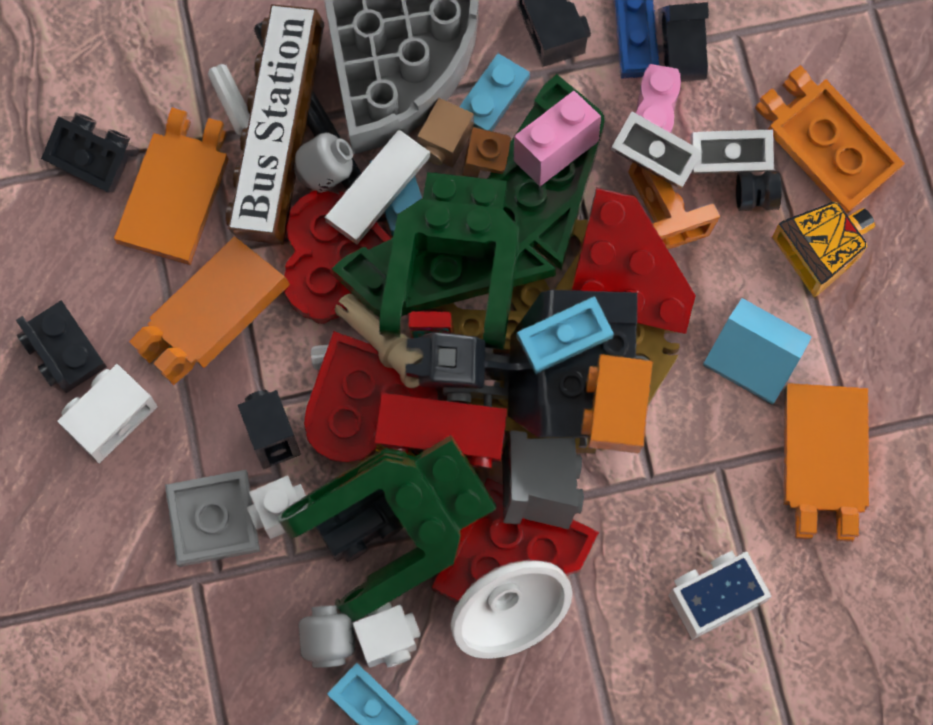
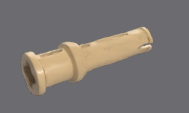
M353 294L343 296L339 302L348 310L345 311L340 305H336V314L343 318L379 352L378 355L381 363L388 368H394L401 375L402 383L409 388L419 386L418 378L406 376V364H418L423 360V356L419 352L407 351V339L410 338L404 334H401V338L380 335V319Z

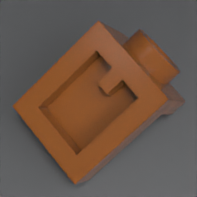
M473 127L467 145L461 176L478 178L480 171L504 173L511 137L506 134Z

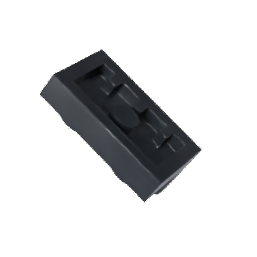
M75 112L74 116H58L41 159L108 193L114 192L128 158L136 157L139 148L129 144L130 137L112 129H108V132H105L95 127L97 121L84 114Z
M62 300L28 322L23 315L16 319V322L22 329V332L16 336L29 355L37 351L44 362L38 366V369L51 387L58 383L64 392L68 393L107 367Z

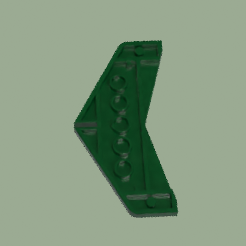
M558 74L543 85L534 99V106L516 134L571 92L575 91L601 115L599 141L547 182L539 186L514 161L513 137L510 142L504 173L491 172L487 179L507 181L504 211L519 227V250L513 287L556 276V268L533 248L537 249L558 269L562 270L604 131L605 117L602 111ZM393 238L369 250L363 247L346 255L332 267L333 276L378 317H380ZM417 248L407 311H402V316L408 315L411 312H420L489 294L494 256L481 258L429 252L423 248Z

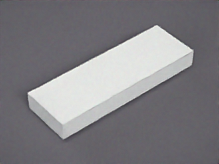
M398 130L326 215V222L355 244H358L430 158V151Z

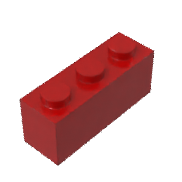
M381 393L375 444L379 448L399 450L409 455V451L422 453L452 435L472 467L491 469L492 462L501 463L507 409Z

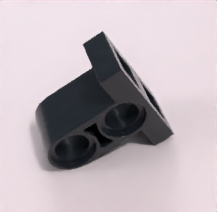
M708 2L668 5L658 9L659 24H662L664 66L678 69L681 82L707 79L708 55L705 19L709 18Z

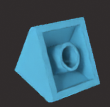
M741 298L724 325L703 366L773 405L802 357L812 336Z

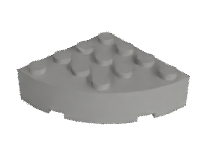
M324 0L353 155L385 146L398 130L408 135L426 122L438 98L447 101L452 96L468 68L475 47L479 0Z

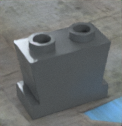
M510 431L502 453L503 523L520 524L522 518L565 529L570 528L575 513L580 514L582 512L584 502L583 489L577 488V479H579L582 469V456L576 454L575 438L527 439V432Z

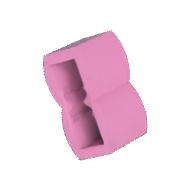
M650 64L643 75L637 102L636 114L670 133L674 124V110L681 86V77L678 69Z

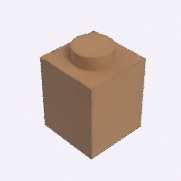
M438 98L418 135V143L430 151V158L427 161L435 165H442L444 163L452 168L454 167L474 127V113Z

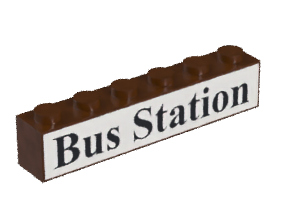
M271 4L269 17H265L262 22L263 49L262 54H258L255 59L254 72L257 80L255 90L250 91L247 100V110L250 114L248 127L243 128L241 132L240 148L243 153L240 165H236L234 169L233 186L236 188L233 203L230 202L228 204L225 216L228 229L240 240L284 245L296 181L294 171L295 154L303 143L325 25L317 9Z

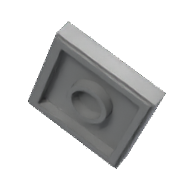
M247 470L165 485L178 567L260 552L258 533L247 509L248 506L253 504L249 493L251 490Z

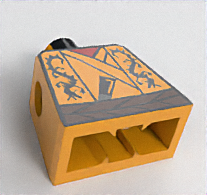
M831 202L778 223L772 238L812 296L816 297L862 257L868 247L862 235L875 228V221L870 212L865 208H861L848 216L839 203Z

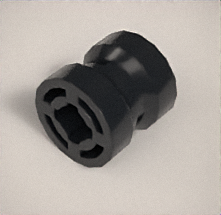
M765 171L762 175H754L751 172L737 173L736 204L738 211H751L754 207L762 206L765 210H779L782 195L779 171Z

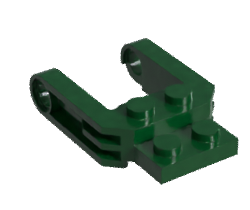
M427 172L423 199L418 200L397 214L380 311V335L401 338L402 311H407L417 248H423L429 252L481 258L494 256L483 340L486 343V348L504 350L519 250V227L504 211L507 181Z
M452 435L417 456H410L403 451L384 448L294 502L278 516L277 521L288 537L296 538L378 489L384 490L386 501L417 547L367 576L365 583L351 590L341 600L339 598L336 599L335 605L340 613L348 615L352 622L365 617L453 565L461 537L460 530L496 509L494 500Z

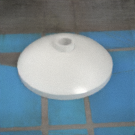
M520 561L499 567L481 577L464 593L452 616V635L462 651L478 658H500L523 651L545 638L563 620L572 601L571 584L560 568L547 562Z

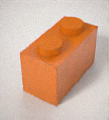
M600 355L597 367L589 366L586 392L594 393L592 409L584 408L581 434L589 435L588 447L640 453L644 446L653 361Z

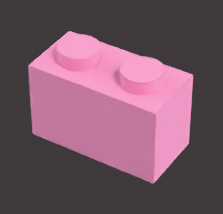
M575 91L571 92L514 136V161L539 186L543 185L599 141L601 115Z

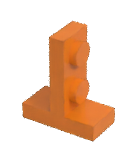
M632 162L628 173L654 221L652 224L668 250L710 236L721 217L714 204L685 212L682 197L674 191L670 183Z

